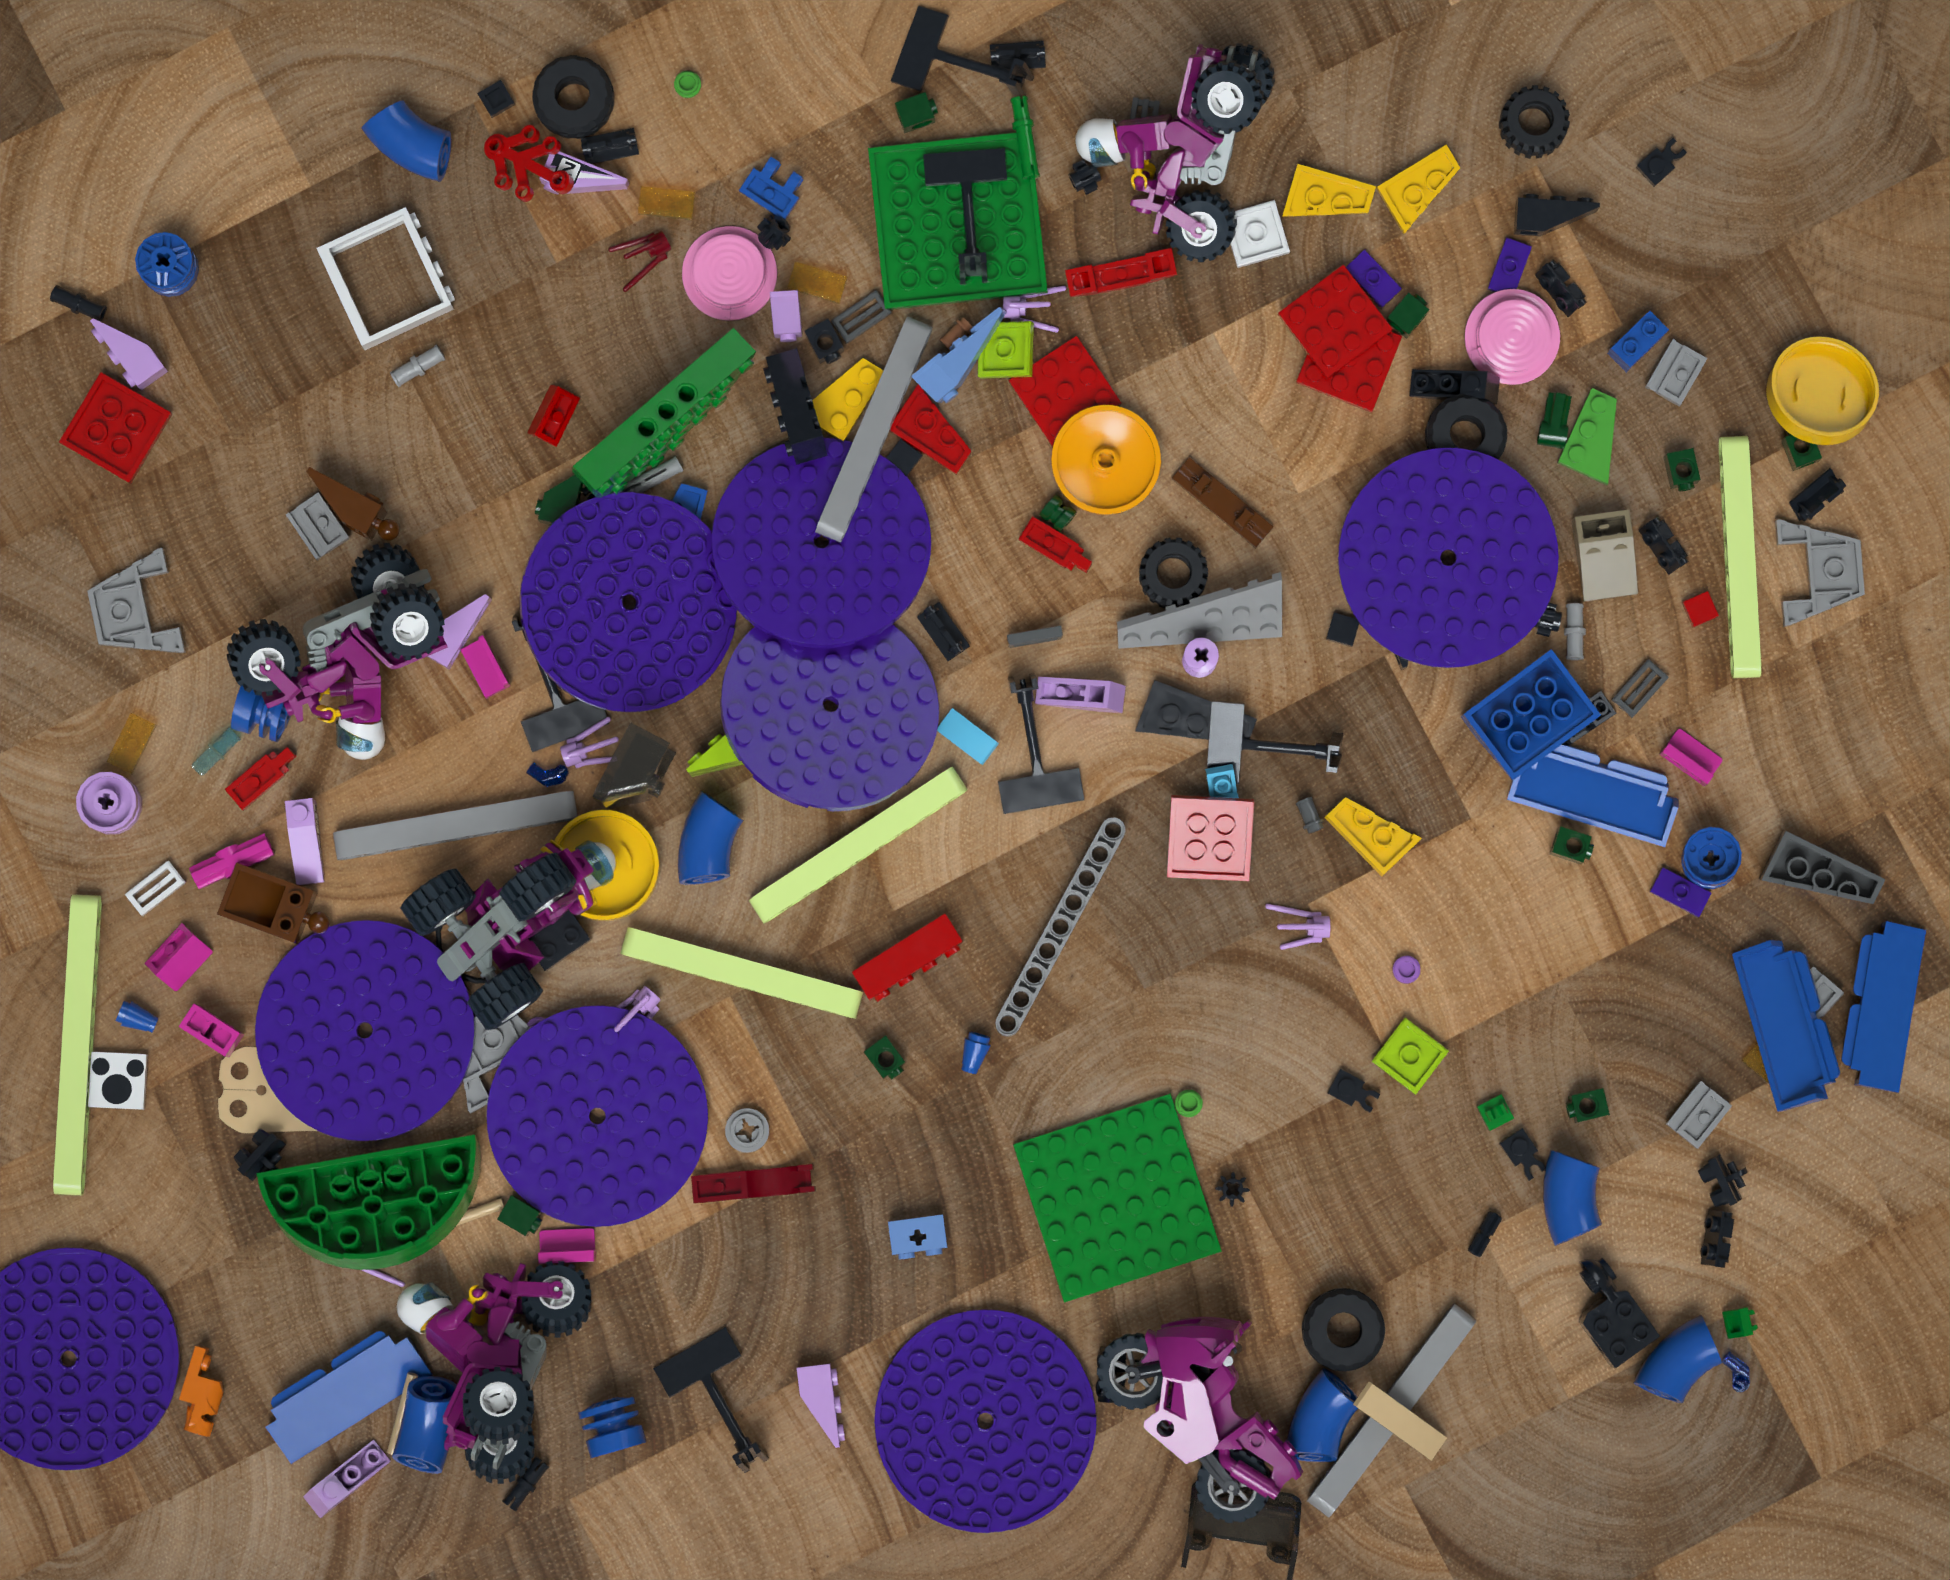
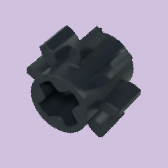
M1084 159L1072 164L1073 172L1069 173L1068 176L1076 192L1084 190L1087 195L1098 190L1096 183L1102 179L1095 164L1089 163L1086 165Z
M770 215L767 219L764 218L757 226L761 231L758 234V240L768 249L775 248L778 250L791 240V237L787 235L790 231V226L782 217L776 216L773 218Z
M1548 603L1545 612L1534 626L1537 628L1536 634L1549 637L1551 631L1558 632L1562 612L1556 611L1557 604Z
M1235 1172L1231 1173V1179L1229 1180L1221 1176L1222 1187H1215V1190L1222 1191L1223 1194L1219 1201H1223L1225 1198L1229 1199L1230 1207H1233L1234 1199L1237 1198L1240 1202L1244 1203L1245 1200L1241 1195L1243 1192L1250 1191L1248 1188H1243L1242 1185L1246 1178L1235 1179ZM1228 1182L1239 1185L1237 1188L1239 1194L1237 1196L1234 1194L1228 1196L1226 1194L1228 1190L1226 1184Z

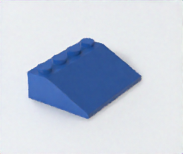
M1551 649L1464 713L1461 719L1513 781L1601 716V714Z

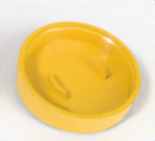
M1810 337L1793 343L1781 353L1769 374L1766 393L1768 405L1773 416L1788 433L1808 443L1834 445L1850 440L1864 429L1876 409L1879 398V384L1873 367L1856 348L1846 342L1830 337Z
M612 810L587 812L565 825L554 840L563 850L568 848L570 852L580 849L588 843L600 842L608 846L615 855L616 868L612 877L603 885L592 889L597 904L592 905L588 910L580 914L581 916L597 921L618 920L639 910L653 894L660 873L658 850L648 831L632 817Z

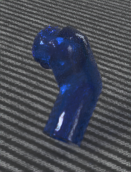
M535 762L532 763L526 772L545 787L562 784L569 775V771L564 765H557L556 768L544 770Z
M1729 1351L1722 1359V1363L1732 1370L1733 1389L1739 1393L1745 1392L1750 1386L1749 1366Z

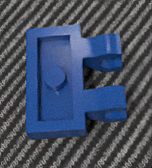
M770 157L761 172L753 168L739 189V192L775 216L786 220L799 201V197L794 195L804 179L793 171L784 187L771 180L781 164L773 157Z

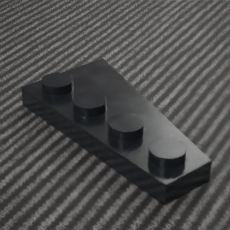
M1154 680L1135 732L1209 740L1212 701ZM1244 714L1243 738L1250 739L1257 718Z

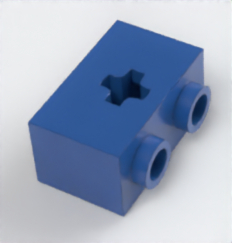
M1649 311L1607 354L1627 373L1666 335L1669 329Z

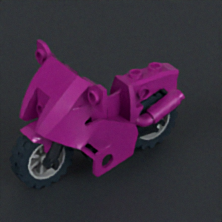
M1218 1317L1185 1318L1162 1324L1161 1329L1157 1330V1332L1148 1329L1145 1336L1142 1333H1129L1114 1339L1103 1351L1098 1361L1097 1375L1100 1388H1103L1104 1395L1108 1399L1111 1398L1115 1405L1119 1407L1122 1405L1129 1410L1147 1408L1160 1399L1155 1408L1156 1412L1144 1421V1428L1185 1464L1197 1459L1200 1460L1202 1466L1198 1471L1196 1480L1197 1497L1199 1502L1201 1501L1204 1505L1205 1511L1212 1513L1214 1518L1218 1520L1223 1519L1227 1523H1233V1521L1240 1523L1253 1518L1263 1509L1269 1497L1275 1500L1281 1488L1292 1477L1295 1480L1301 1477L1303 1470L1298 1459L1295 1457L1297 1451L1289 1441H1281L1276 1435L1279 1432L1277 1427L1269 1419L1264 1421L1258 1412L1247 1419L1242 1418L1235 1413L1231 1404V1394L1229 1392L1239 1379L1238 1371L1233 1365V1357L1242 1351L1241 1344L1237 1342L1244 1331L1252 1324L1249 1319L1242 1324L1240 1321ZM1132 1351L1143 1353L1144 1356L1142 1359H1134ZM1127 1353L1130 1366L1117 1360L1121 1355ZM1115 1366L1124 1369L1126 1374L1116 1378ZM1154 1377V1381L1150 1385L1146 1379ZM1128 1378L1130 1389H1126L1119 1382ZM1140 1381L1146 1389L1134 1391L1135 1383ZM1172 1382L1171 1394L1167 1396L1168 1388ZM1265 1461L1274 1466L1273 1471L1265 1466ZM1214 1479L1221 1487L1216 1491L1213 1485ZM1242 1487H1249L1253 1490L1250 1498L1241 1489ZM1223 1492L1230 1493L1229 1501L1225 1502L1218 1495ZM1238 1494L1245 1501L1240 1504H1233L1234 1496Z

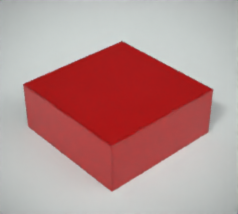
M1708 591L1682 602L1693 628L1719 616Z

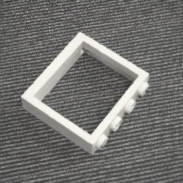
M406 207L317 248L364 350L454 310L451 302L455 298L449 285L443 287L439 279L444 276L438 262L432 263L428 253L432 252L426 236L420 238L417 229L421 225L415 212L409 214ZM405 223L440 298L441 304L370 336L333 256Z

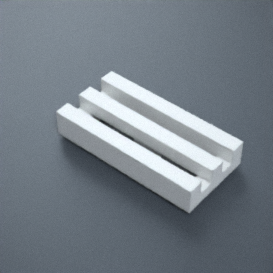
M168 860L125 895L140 915L144 916L183 886L186 881ZM166 870L171 872L137 900L135 899L134 895ZM174 878L177 880L142 908L141 904Z

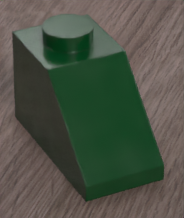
M575 475L545 492L543 499H538L535 515H539L538 520L540 523L551 525L563 513L579 504L583 483Z

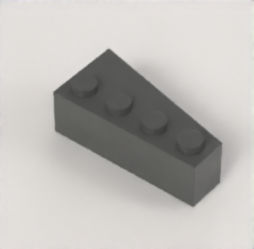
M1785 830L1782 831L1759 877L1762 881L1874 904L1886 880Z

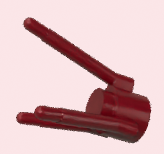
M662 231L656 234L652 232L647 236L624 242L608 249L609 252H615L643 243V246L624 254V259L631 258L644 251H647L650 257L656 256L652 262L623 287L624 292H627L658 263L668 258L666 253L672 249Z

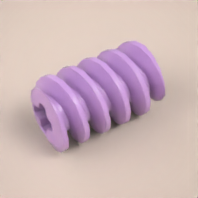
M1195 638L1190 641L1185 648L1182 658L1185 671L1197 678L1208 676L1217 665L1219 658L1218 649L1211 640L1206 638ZM1202 654L1206 655V658H1205L1204 661H1203V660H1199V661L1197 662V661L1195 660L1196 655H1199V656H1201Z

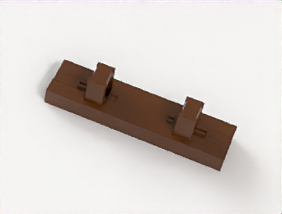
M1190 457L1172 477L1175 483L1255 549L1273 529L1269 522ZM1209 483H1211V484L1208 486V488L1203 492V490L1205 489V487H1206Z

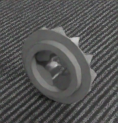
M750 1108L740 1109L729 1117L725 1126V1135L727 1141L734 1149L745 1153L755 1152L766 1143L769 1136V1124L759 1111ZM742 1119H745L749 1126H759V1128L752 1132V1142L749 1141V1138L747 1139L746 1135L736 1136V1133L743 1129L744 1123Z

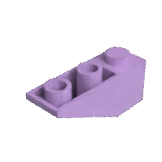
M94 318L90 320L95 327L91 332L100 344L105 341L109 346L110 350L107 351V354L115 365L122 364L126 370L122 375L131 387L137 385L142 391L168 372L147 344Z
M831 1363L798 1367L797 1375L800 1397L835 1448L840 1447V1441H845L843 1424H838L837 1413H842L840 1396L834 1397L833 1386L838 1385L837 1369H831Z
M372 1440L312 1487L303 1497L316 1514L322 1518L391 1461L377 1443Z

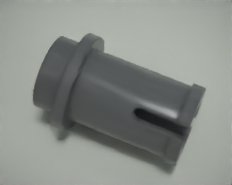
M1312 797L1295 803L1305 824L1303 829H1307L1308 834L1324 828L1322 824L1324 820L1320 819Z

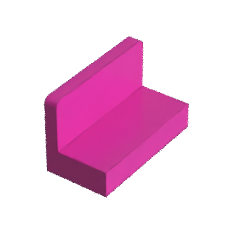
M481 635L478 637V641L460 650L487 699L510 687V684L486 638Z
M1678 729L1659 754L1702 786H1706L1714 776L1713 774L1723 761L1721 757L1682 729Z
M181 923L145 962V965L170 988L178 991L213 951L198 939L188 927Z
M593 1228L542 1230L539 1232V1264H546V1262L550 1261L553 1263H558V1261H564V1263L596 1261L595 1230Z

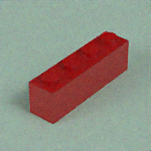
M943 914L852 971V974L869 1001L875 998L879 1002L891 994L889 989L898 984L901 988L913 981L914 977L912 975L920 969L925 973L938 965L935 960L944 954L949 958L961 950L959 945L963 941L947 915Z

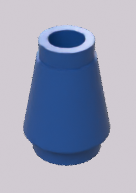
M123 1001L115 1021L122 1023L121 1026L153 1033L158 1017L133 1001L131 1003Z
M969 1032L968 1037L964 1039L963 1065L961 1070L977 1074L991 1046L989 1044L990 1037L976 1032Z

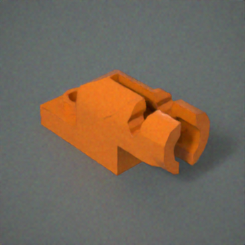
M195 1346L179 1400L191 1403V1406H187L184 1430L209 1437L214 1423L205 1418V1415H217L224 1392L222 1381L202 1376L203 1371H208L212 1356L208 1355L209 1348Z

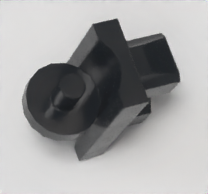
M259 1129L253 1135L252 1141L259 1147L252 1154L243 1148L234 1156L239 1166L237 1170L251 1181L257 1177V1173L278 1170L279 1168L276 1164L282 1159V1156L278 1153L286 1146L280 1138L262 1129Z
M1719 1154L1708 1161L1709 1163L1698 1170L1704 1184L1717 1179L1721 1187L1710 1193V1198L1715 1207L1728 1203L1731 1206L1742 1200L1738 1189L1746 1186L1741 1177L1748 1173L1746 1167L1738 1170L1734 1161L1725 1165Z

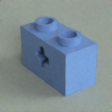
M943 1215L888 1222L892 1255L898 1254L899 1260L915 1258V1252L926 1251V1256L943 1254L942 1248H947ZM917 1229H920L921 1234H926V1239L922 1240V1245L917 1246L915 1241H910V1236H913Z

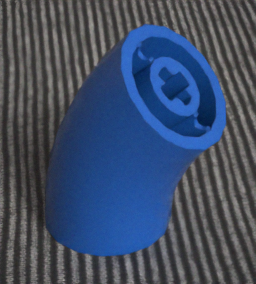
M404 100L383 109L361 127L369 140L397 165L427 179L438 182L443 180L450 159L451 133L421 119L408 107Z
M703 791L699 793L694 801L681 834L678 851L679 883L682 885L704 884L730 877L731 849L736 833L744 821Z
M1550 1150L1543 1181V1203L1548 1230L1554 1246H1557L1602 1225L1596 1204V1183L1600 1168L1563 1153Z
M1702 1315L1685 1322L1673 1330L1655 1347L1641 1366L1633 1382L1636 1386L1664 1399L1683 1403L1695 1382L1707 1371L1722 1363Z
M1325 1368L1318 1373L1303 1394L1290 1424L1287 1441L1296 1449L1297 1454H1295V1457L1299 1461H1336L1343 1432L1349 1420L1358 1409L1353 1405L1358 1398L1355 1393L1339 1377Z
M424 1376L416 1378L409 1383L401 1427L392 1455L395 1461L418 1471L433 1474L442 1473L448 1454L444 1447V1442L448 1435L446 1433L448 1425L443 1424V1415L457 1387L454 1382L443 1377Z

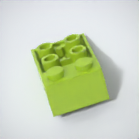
M719 734L709 742L710 749L703 755L698 752L687 762L689 767L686 770L691 777L744 764L742 761L739 762L726 735L722 736Z

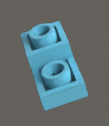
M953 708L937 729L939 733L982 765L999 744Z
M1232 764L1205 769L1210 797L1239 798Z

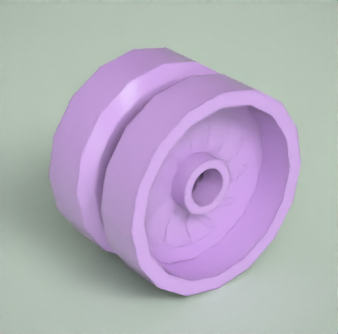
M99 772L88 777L80 786L76 796V807L81 820L90 828L107 835L120 834L129 830L138 821L142 811V797L138 788L129 779L113 772ZM109 799L113 800V801H114L113 806H109V805H108V808H107V807H106V802H107Z

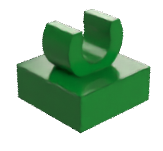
M1502 1094L1477 1106L1488 1131L1514 1119Z
M1748 1307L1722 1312L1728 1339L1754 1335L1753 1331L1758 1326L1751 1325L1749 1316L1755 1314L1754 1310H1748Z

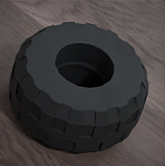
M569 55L554 59L537 75L534 82L532 100L537 117L549 131L563 138L581 139L595 134L607 123L614 107V90L610 78L599 64L586 57ZM571 84L584 86L589 90L590 94L587 103L578 110L563 109L558 104L557 99L564 87Z
M1459 394L1441 402L1431 413L1425 429L1427 450L1459 448L1451 439L1450 429L1457 422L1469 421L1479 428L1482 435L1481 444L1472 450L1492 456L1498 460L1502 456L1507 442V426L1502 413L1491 401Z
M1349 1288L1332 1289L1319 1295L1307 1308L1302 1321V1338L1307 1351L1320 1365L1335 1371H1353L1367 1365L1379 1353L1385 1337L1384 1319L1376 1303L1366 1294ZM1342 1312L1353 1315L1359 1322L1360 1327L1357 1340L1352 1345L1346 1347L1333 1344L1327 1335V1325L1331 1317Z

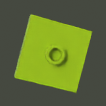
M1031 321L1001 322L978 358V377L981 379L1032 377L1034 323Z
M1404 1018L1371 1062L1416 1095L1449 1050L1407 1018Z

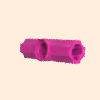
M264 833L240 845L228 846L215 853L216 856L201 861L189 869L194 882L200 890L224 878L230 879L236 863L250 867L271 858L275 854Z

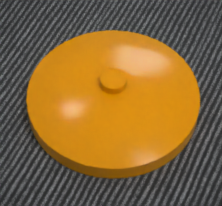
M1113 405L1093 406L1071 417L1059 431L1053 444L1051 455L1052 473L1062 494L1076 507L1098 515L1119 514L1141 503L1153 489L1161 466L1160 447L1150 426L1136 413Z

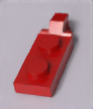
M1033 516L1018 539L1021 543L1064 569L1067 568L1072 571L1075 566L1087 573L1092 566V561L1082 556L1084 549L1079 547L1078 543Z
M287 747L278 755L274 751L269 755H264L225 788V791L244 811L286 776L285 774L289 771L286 765L297 757L296 754Z

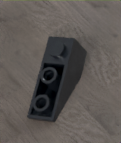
M1523 194V198L1518 197L1515 205L1514 235L1543 236L1596 213L1600 203L1593 202L1592 198L1586 197L1577 198V201H1566L1564 196H1550V199H1539V195Z
M1412 369L1409 396L1444 401L1455 395L1465 394L1497 404L1500 377L1488 371Z

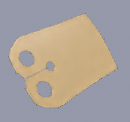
M256 1047L240 1048L234 1051L229 1058L225 1057L221 1060L219 1080L222 1082L223 1088L236 1089L223 1090L222 1096L218 1098L219 1118L227 1126L241 1133H256L259 1129L266 1132L317 1131L296 1118L275 1096L262 1072ZM237 1062H242L248 1067V1075L241 1080L235 1079L231 1075V1067ZM263 1085L266 1087L267 1091L264 1095L257 1094L256 1089L258 1086ZM235 1100H242L247 1105L246 1114L239 1118L234 1117L229 1109L231 1103Z

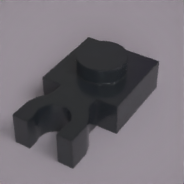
M1674 138L1666 144L1663 152L1656 148L1636 166V169L1653 187L1675 169L1671 162L1680 160L1687 153L1684 149L1678 154H1674L1671 151V146L1677 142Z
M1342 1069L1339 1070L1327 1093L1351 1107L1357 1101L1369 1113H1371L1373 1108L1365 1103L1366 1097L1373 1096L1378 1099L1380 1096L1379 1093L1373 1090L1366 1091L1362 1089L1365 1082Z
M1523 1128L1499 1144L1514 1167L1520 1163L1523 1165V1172L1528 1181L1534 1178L1529 1171L1532 1165L1538 1166L1541 1172L1545 1170L1544 1164L1533 1157V1154L1538 1152Z

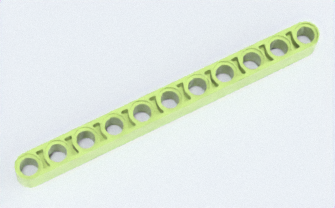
M72 894L70 901L53 1191L54 1194L82 1196L85 1189L90 1107H88L91 1052H93L102 909L100 895Z

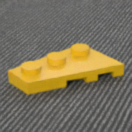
M1447 144L1376 187L1403 234L1407 232L1419 215L1424 212L1430 202L1460 169Z
M1297 164L1282 217L1368 214L1376 186Z
M862 358L812 401L820 428L837 439L846 440L871 400L884 370Z
M1346 797L1325 816V819L1381 877L1422 839L1415 834H1410L1401 829L1397 824L1382 819L1371 810Z

